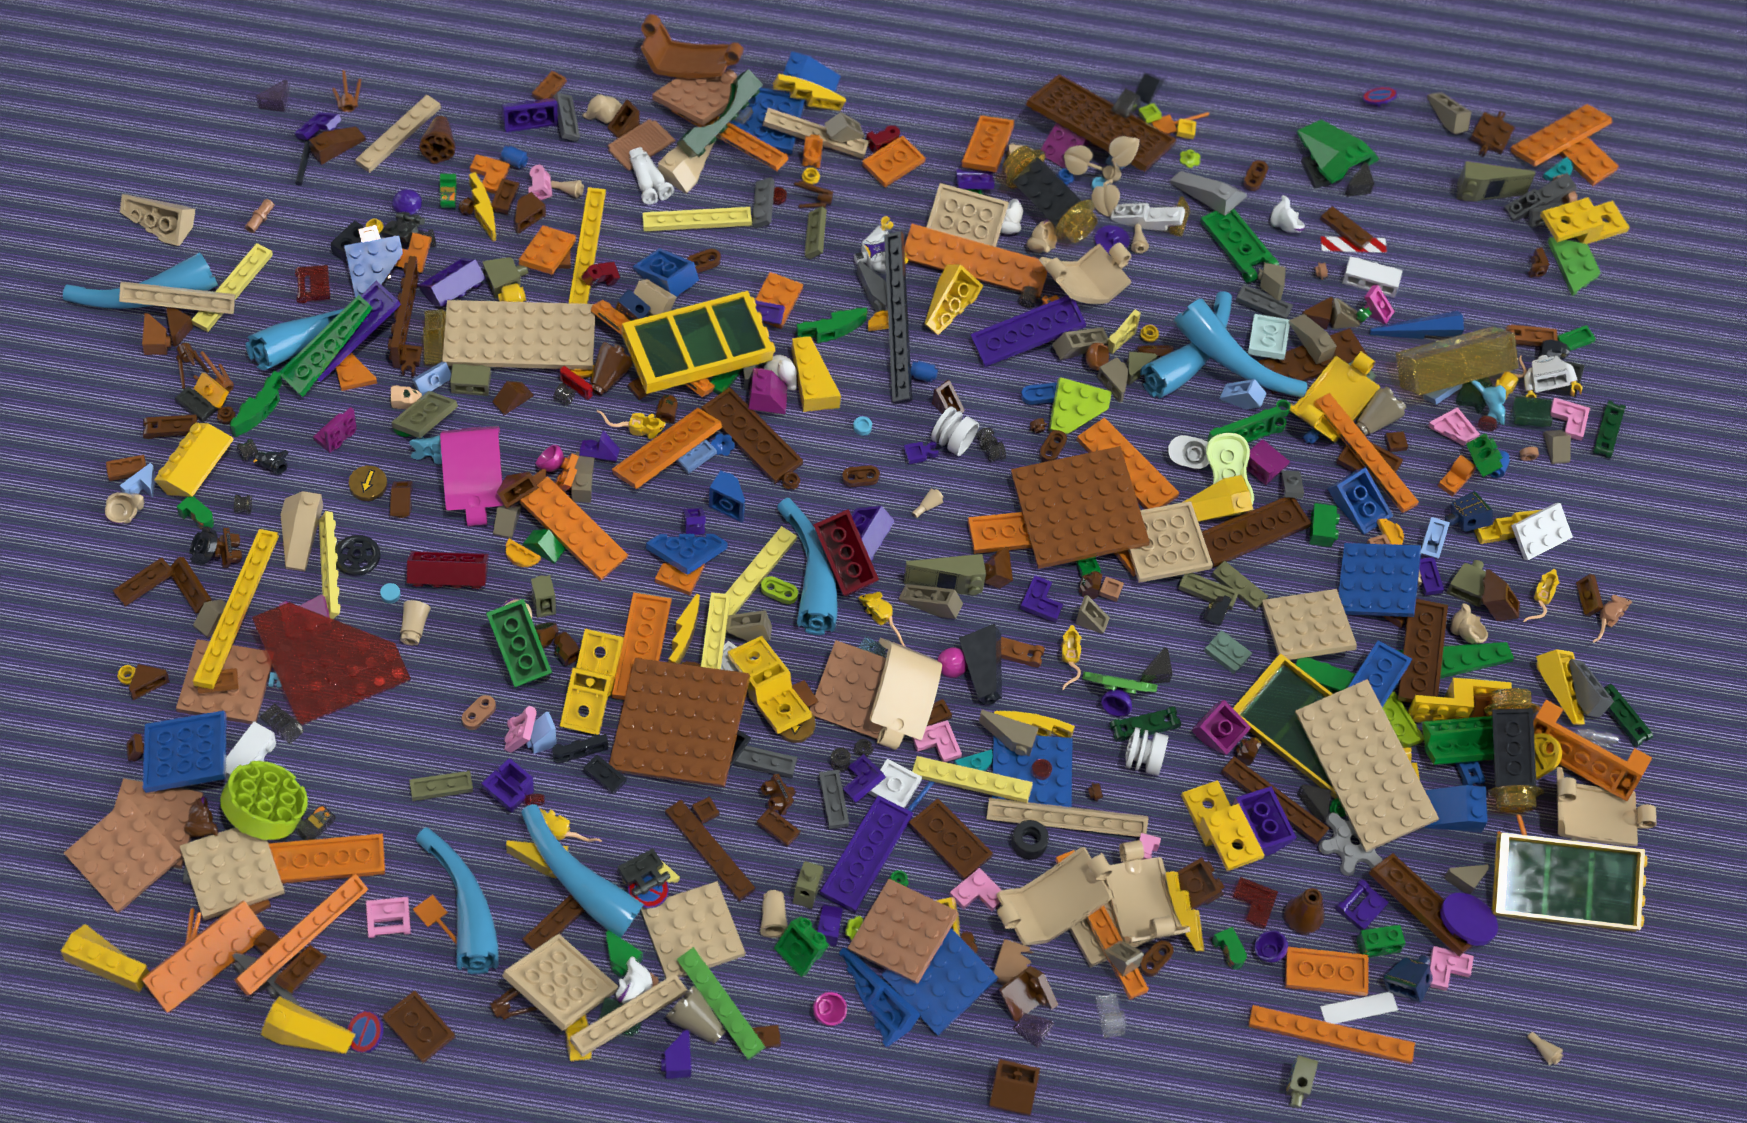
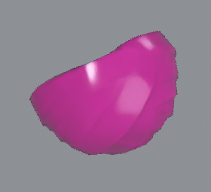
M554 444L543 451L536 461L537 468L540 470L546 469V472H554L559 469L564 459L561 447Z
M956 647L944 650L937 660L942 663L941 674L948 678H957L968 668L964 652Z
M826 992L819 995L813 1004L816 1019L827 1026L839 1024L847 1013L845 1000L834 992Z

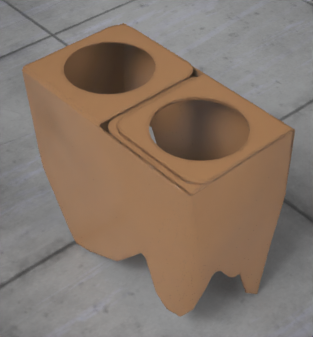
M1004 939L994 970V974L999 978L995 983L1005 985L1025 970L1027 964L1032 963L1021 955V952L1033 953L1029 951L1030 947Z

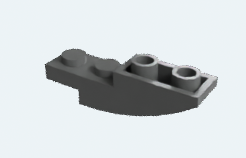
M1566 173L1539 190L1534 188L1507 204L1505 208L1514 221L1529 217V208L1561 202L1562 197L1576 190L1577 187L1569 174Z
M235 953L232 955L234 959L233 967L239 974L257 960V958ZM276 971L258 988L260 992L266 989L273 998L282 997L300 1006L299 1002L290 992L275 983L277 976L281 973L280 971Z

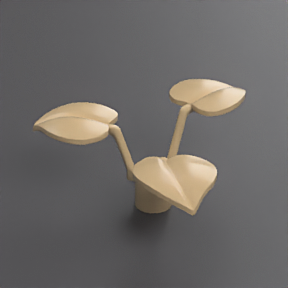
M1122 136L1114 139L1109 148L1110 155L1114 157L1112 158L1113 166H1106L1105 168L1090 163L1093 155L1090 149L1085 146H1073L1065 152V164L1070 173L1074 175L1084 174L1088 166L1103 171V176L1108 181L1104 182L1103 187L1097 186L1094 188L1092 202L1095 208L1105 216L1111 217L1113 210L1118 205L1120 192L1116 186L1111 184L1113 181H1118L1121 178L1119 166H1127L1134 159L1139 147V139Z

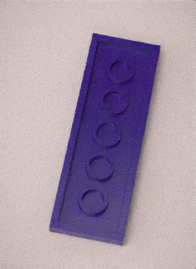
M377 280L361 295L373 309L319 376L318 380L320 382L401 305Z
M1065 296L972 333L971 338L984 367H987L1057 339L1064 332L1082 329L1086 327V322L1076 301L1069 296Z
M878 795L822 887L820 895L856 913L914 813Z

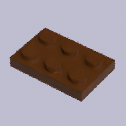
M1370 442L1396 473L1403 459ZM1346 445L1336 463L1352 472L1365 468ZM1372 477L1374 483L1380 487V485H1379V484L1376 482V480Z
M415 990L382 1016V1020L422 1064L456 1037L455 1033Z

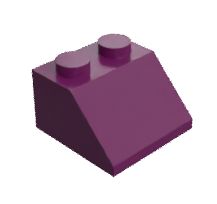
M753 368L748 409L786 414L787 386L772 370Z
M1225 700L1216 703L1191 731L1205 745L1227 755L1251 727Z

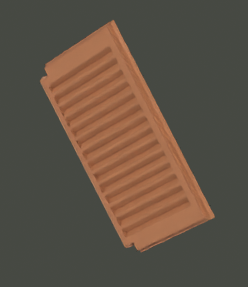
M648 119L610 143L608 151L629 171L633 169L629 154L631 150L642 147L643 151L647 152L649 157L675 142V139L655 120L652 122L651 119Z

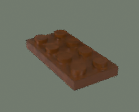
M938 798L909 821L908 826L963 881L993 857V852Z

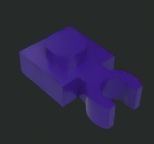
M923 442L904 445L908 464L927 461V456L931 458L938 457L939 451L931 450L936 448V442H930L927 446H923Z

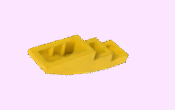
M778 74L773 82V89L789 91L790 98L807 100V106L841 111L846 102V98L797 77Z
M474 172L469 175V184L472 188V200L475 202V217L494 242L496 241V230L491 202L484 185Z
M1541 510L1516 512L1512 517L1496 518L1493 521V525L1474 529L1479 543L1484 544L1516 538L1512 525Z
M699 594L694 596L676 622L677 635L672 640V650L674 652L669 657L670 663L680 664L692 641L698 620Z
M1017 711L994 712L995 714L1039 727L1038 736H1051V734H1054L1058 737L1072 738L1075 728L1074 725L1038 714Z
M1166 872L1169 893L1181 926L1190 927V932L1185 933L1196 951L1204 952L1199 911L1191 910L1189 892L1180 891L1178 872Z

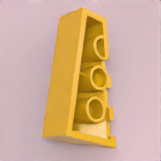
M86 924L71 933L61 950L66 962L139 993L144 986L141 979L149 973L147 965L126 956Z

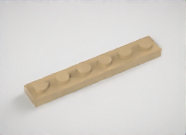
M426 95L356 158V164L370 173L441 108L440 103Z
M768 108L763 122V126L805 139L806 136L810 137L811 134L819 135L823 139V146L862 159L865 156L869 141L864 139L839 143L827 136V128L825 126Z
M121 282L119 302L234 314L235 294Z
M674 974L571 1036L570 1041L583 1057L685 995L687 989L677 975Z

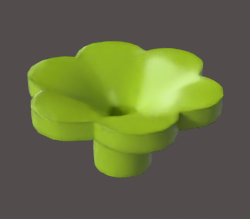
M1191 149L1180 153L1181 164L1187 168L1199 166L1201 157L1199 153H1195Z
M861 916L849 919L845 933L850 937L851 941L863 923Z

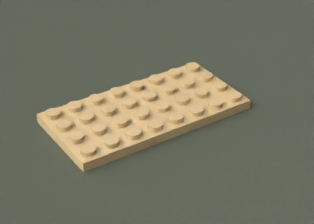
M447 300L442 362H446L448 366L466 364L471 366L483 365L486 367L561 369L563 366H566L568 369L593 370L595 314L591 312L593 304Z
M1368 679L1296 710V715L1365 852L1439 820Z

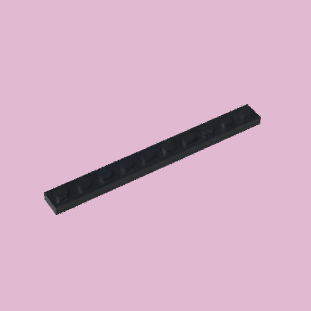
M901 231L884 235L892 402L895 404L912 401L904 234Z

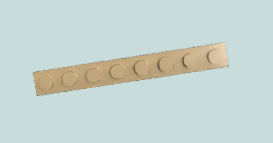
M989 798L986 817L988 820L1014 823L1034 820L1049 827L1140 837L1141 833H1147L1149 819L1148 816L1025 803Z

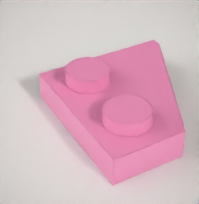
M1458 407L1434 419L1428 425L1429 428L1463 446L1480 435Z

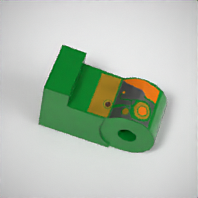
M440 174L441 208H456L457 176L456 174Z
M194 496L185 498L177 505L178 515L183 519L187 516L197 523L199 529L203 527L212 528L214 526L212 512Z
M1233 927L1215 934L1212 939L1214 947H1221L1227 957V965L1231 969H1240L1247 958V954Z

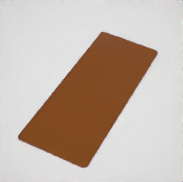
M805 680L792 685L794 691L807 707L818 702Z

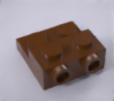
M1202 857L1177 871L1180 891L1189 892L1191 910H1195L1205 903L1209 904L1224 895L1222 889L1225 887L1219 877L1215 879L1212 874L1215 871L1210 861L1205 862Z

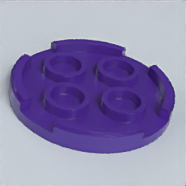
M1453 893L1443 901L1440 910L1441 919L1452 934H1456L1466 940V943L1476 946L1486 945L1496 936L1498 932L1497 919L1492 910L1477 897L1467 893Z

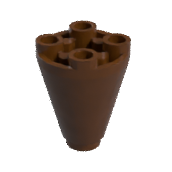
M437 116L433 119L419 143L422 155L433 164L446 161L455 154V141L450 123L444 116Z
M603 342L599 348L590 381L593 393L602 396L633 366L634 363L631 356L624 353L625 349L621 346L615 345L613 347Z
M1310 888L1289 900L1283 917L1291 929L1303 936L1320 929L1324 922L1325 912L1322 894L1319 890Z

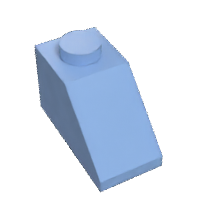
M1255 379L1226 384L1220 399L1247 410L1261 407L1266 392Z
M549 711L534 722L530 741L526 743L528 748H532L534 754L553 748L556 745V728Z

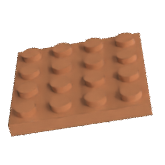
M725 73L723 76L712 78L677 77L654 92L652 97L654 101L704 125L725 110L730 96V86L735 78Z
M197 639L176 711L200 715L224 710L226 720L246 724L257 722L274 663L275 652L232 645L222 670L237 668L239 689L198 694L197 686L193 685V679L210 641Z
M835 640L815 694L818 702L811 705L810 708L814 717L878 739V735L884 726L871 722L870 715L881 682L886 658Z
M123 778L114 809L129 798L183 857L180 845L189 843L192 835L184 831V825L188 821L191 805L196 799L202 798L204 794L203 792L181 788L145 793L143 782ZM184 858L179 860L173 868L182 869Z
M129 798L123 801L64 852L117 913H120L183 858Z
M888 879L848 946V950L918 984L959 913L942 903Z

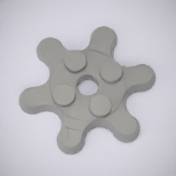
M1329 813L1326 816L1325 821L1333 829L1334 834L1331 839L1323 840L1319 843V850L1325 855L1330 853L1340 855L1342 859L1340 871L1343 875L1351 876L1354 874L1355 866L1359 862L1367 863L1372 869L1383 861L1375 849L1365 852L1361 842L1359 845L1351 843L1350 837L1355 836L1358 838L1350 821L1343 820L1336 813Z

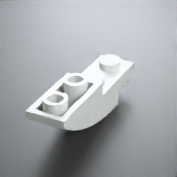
M1148 203L1118 204L1112 212L1111 220L1132 227L1140 224L1141 229L1167 230L1168 226L1182 225L1185 209L1184 207L1150 208Z

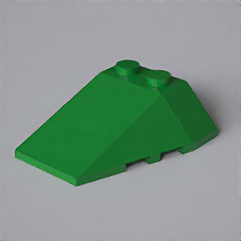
M1322 119L1297 131L1305 148H1309L1312 153V160H1316L1319 165L1318 170L1331 183L1344 178L1348 168L1360 162L1369 166L1379 161V157L1362 140Z

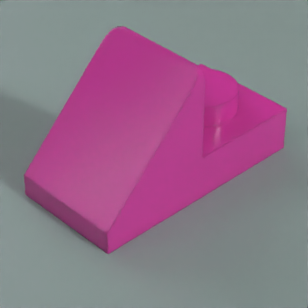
M1373 285L1364 297L1367 301L1364 308L1369 307V310L1372 312L1370 317L1383 324H1387L1394 310L1379 285Z

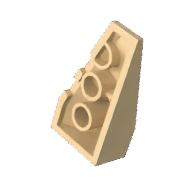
M714 142L710 146L707 145L705 147L706 151L700 157L695 156L691 159L679 146L668 152L658 163V170L663 175L665 181L687 194L698 182L699 175L704 168L705 161L711 152Z
M122 194L120 213L133 222L139 223L146 228V231L156 235L162 242L180 246L193 228L195 209Z
M302 491L285 498L281 511V524L286 569L306 571L323 509L321 494Z

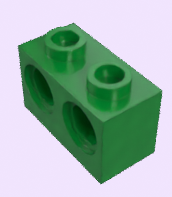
M1486 433L1466 443L1473 461L1483 477L1503 467L1500 461L1503 457L1498 450V446L1493 438L1489 439Z
M1400 925L1361 930L1356 939L1360 954L1368 955V958L1400 953L1405 945Z

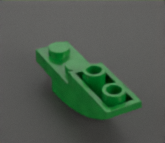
M867 307L846 311L839 310L832 312L830 319L797 324L796 337L810 336L815 338L818 344L845 336L866 322Z
M274 371L270 377H267L263 389L257 393L255 399L248 397L247 401L242 403L238 415L233 417L230 423L234 437H238L256 427L276 408L280 402L278 390L283 384L281 373Z

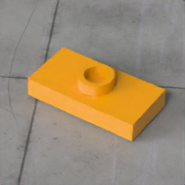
M201 373L194 387V390L216 408L222 407L229 393L206 373Z

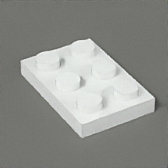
M1555 503L1512 525L1524 560H1529L1572 538L1561 503Z

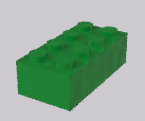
M524 599L486 613L514 688L552 673Z

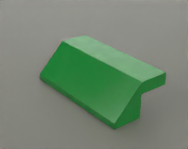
M1492 716L1424 721L1422 723L1425 751L1433 765L1494 759Z

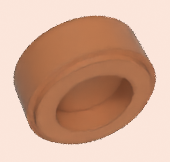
M1527 447L1519 452L1520 459L1523 461H1531L1539 456L1538 448Z

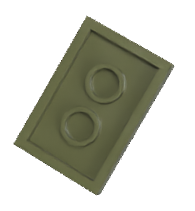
M428 391L391 422L394 429L421 438L458 407L457 401Z

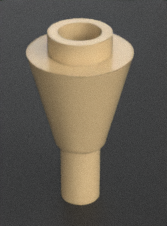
M580 180L566 182L551 181V188L560 189L576 198L583 194L584 185Z
M1136 224L1134 226L1135 234L1131 249L1135 253H1144L1148 250L1149 244L1142 233L1141 225Z
M930 489L920 506L912 512L913 516L918 518L923 512L942 504V498H944L942 493L937 489Z
M1534 1032L1528 1035L1527 1038L1537 1046L1549 1065L1552 1063L1557 1064L1562 1059L1563 1055L1561 1053L1563 1049L1542 1040Z

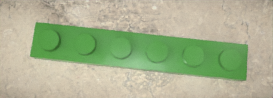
M692 947L677 958V961L701 992L747 1059L750 1060L766 1048L695 948Z

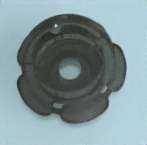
M861 739L856 742L854 748L856 755L862 756L864 754L866 757H869L874 750L871 742L867 739Z

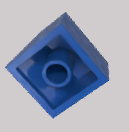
M720 470L709 488V507L743 523L745 498L738 478L731 473Z

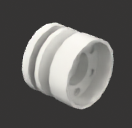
M949 407L938 419L931 434V440L939 442L940 446H945L948 443L947 449L955 455L961 456L976 436L979 423L970 417H965L962 420V412H957L954 407Z
M1135 727L1133 734L1129 738L1125 754V768L1130 769L1134 760L1137 761L1135 770L1138 771L1141 764L1145 763V772L1158 776L1167 746L1168 735L1155 733L1151 741L1148 740V730L1144 731L1143 738H1139L1140 728Z

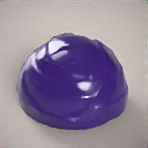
M404 189L395 194L392 206L396 213L408 212L410 215H413L422 207V199L414 190Z
M1111 689L1101 699L1103 709L1112 716L1124 717L1132 711V700L1124 690Z
M1266 931L1256 940L1255 952L1259 959L1265 962H1277L1284 958L1287 953V939L1278 931Z

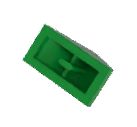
M549 529L533 530L523 542L524 547L553 564L565 552L564 546Z

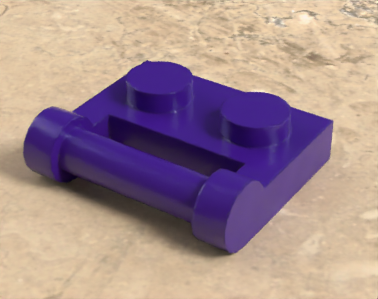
M956 169L958 188L994 189L992 172Z
M1362 879L1356 884L1357 887L1350 895L1335 907L1338 913L1360 931L1366 930L1389 903ZM1361 893H1364L1367 897L1351 912L1349 910L1351 904Z

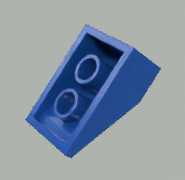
M792 51L783 75L813 82L833 92H836L841 75L810 56Z
M661 248L633 266V269L645 280L648 279L676 297L699 281L694 262Z
M1366 467L1355 470L1327 488L1336 505L1363 535L1378 526L1376 523L1378 519H1389L1393 516Z
M1463 785L1425 790L1439 820L1423 828L1482 833L1488 823L1486 787Z

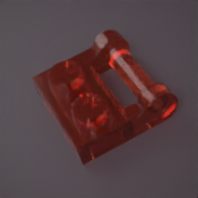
M328 265L298 267L295 269L298 283V294L296 296L298 303L330 299ZM306 275H310L311 292L305 291Z

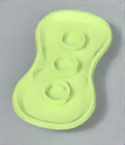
M1223 433L1214 436L1208 442L1206 448L1207 459L1214 475L1213 484L1223 478L1242 475L1253 504L1254 494L1246 474L1250 455L1247 441L1241 435L1234 433Z

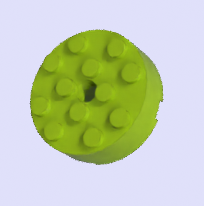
M250 761L249 764L239 765L232 771L222 790L220 802L227 819L241 833L262 840H275L290 835L296 829L307 808L308 798L305 788L303 786L300 787L296 782V776L285 768L270 762Z

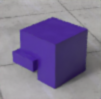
M510 758L498 768V771L495 770L481 783L482 788L511 813L526 800V796H530L534 792L533 777Z

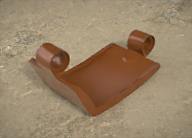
M654 14L647 15L641 25V31L645 37L641 50L652 71L658 75L678 78H712L723 76L727 66L737 64L744 51V48L738 43L692 44L673 41L661 23V19Z

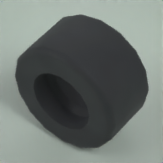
M1026 820L1019 823L1014 829L1011 841L1014 852L1019 857L1027 860L1039 858L1046 851L1049 840L1048 831L1038 821ZM1025 835H1031L1038 842L1030 845L1025 843L1022 838Z

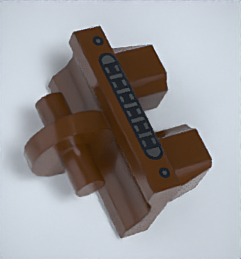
M223 528V535L217 538L214 552L215 557L221 556L222 568H228L230 563H240L242 559L241 550H232V547L239 546L240 535L230 533L229 528Z
M774 774L771 780L763 782L760 787L762 794L771 795L768 801L770 810H778L780 815H786L787 808L794 801L792 798L796 794L794 787H787L786 784H783L779 774Z

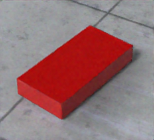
M566 366L560 369V381L587 400L593 396L592 385Z

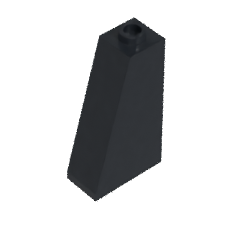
M995 623L959 638L978 699L983 705L994 704L998 699L1002 698L1001 632Z

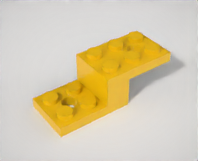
M1588 197L1544 210L1540 215L1556 242L1577 237L1580 243L1589 244L1628 232L1630 228L1613 201L1593 206ZM1602 219L1608 220L1609 223L1604 222ZM1561 220H1566L1568 224L1562 223Z
M591 629L584 630L577 666L572 669L560 727L600 735L608 696L612 695L624 637ZM599 646L603 647L606 651L605 656L602 658L597 657L595 654V650ZM582 705L589 708V714L586 717H582L579 714V708Z
M762 636L727 652L729 659L739 672L750 674L748 685L749 698L777 734L812 718L811 711L792 688L790 671ZM756 657V658H758V659H756V660H751L750 658ZM783 709L789 710L786 713L780 712Z
M1453 678L1444 697L1415 695L1408 713L1413 721L1418 723L1423 721L1469 718L1474 708V694L1491 693L1493 696L1491 708L1503 707L1512 690L1511 682Z
M1218 780L1182 792L1181 797L1205 846L1214 844L1227 871L1264 858L1265 855L1240 805H1230ZM1209 801L1213 807L1210 809L1205 808L1203 802ZM1232 843H1240L1242 849H1234Z

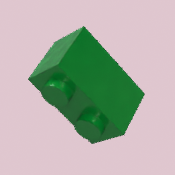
M1314 503L1310 521V545L1332 548L1334 541L1338 540L1339 530L1336 529V525L1339 523L1340 514H1337V506Z

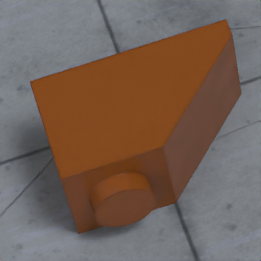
M145 313L142 339L144 354L167 355L168 347H171V336H168L164 326L149 313Z

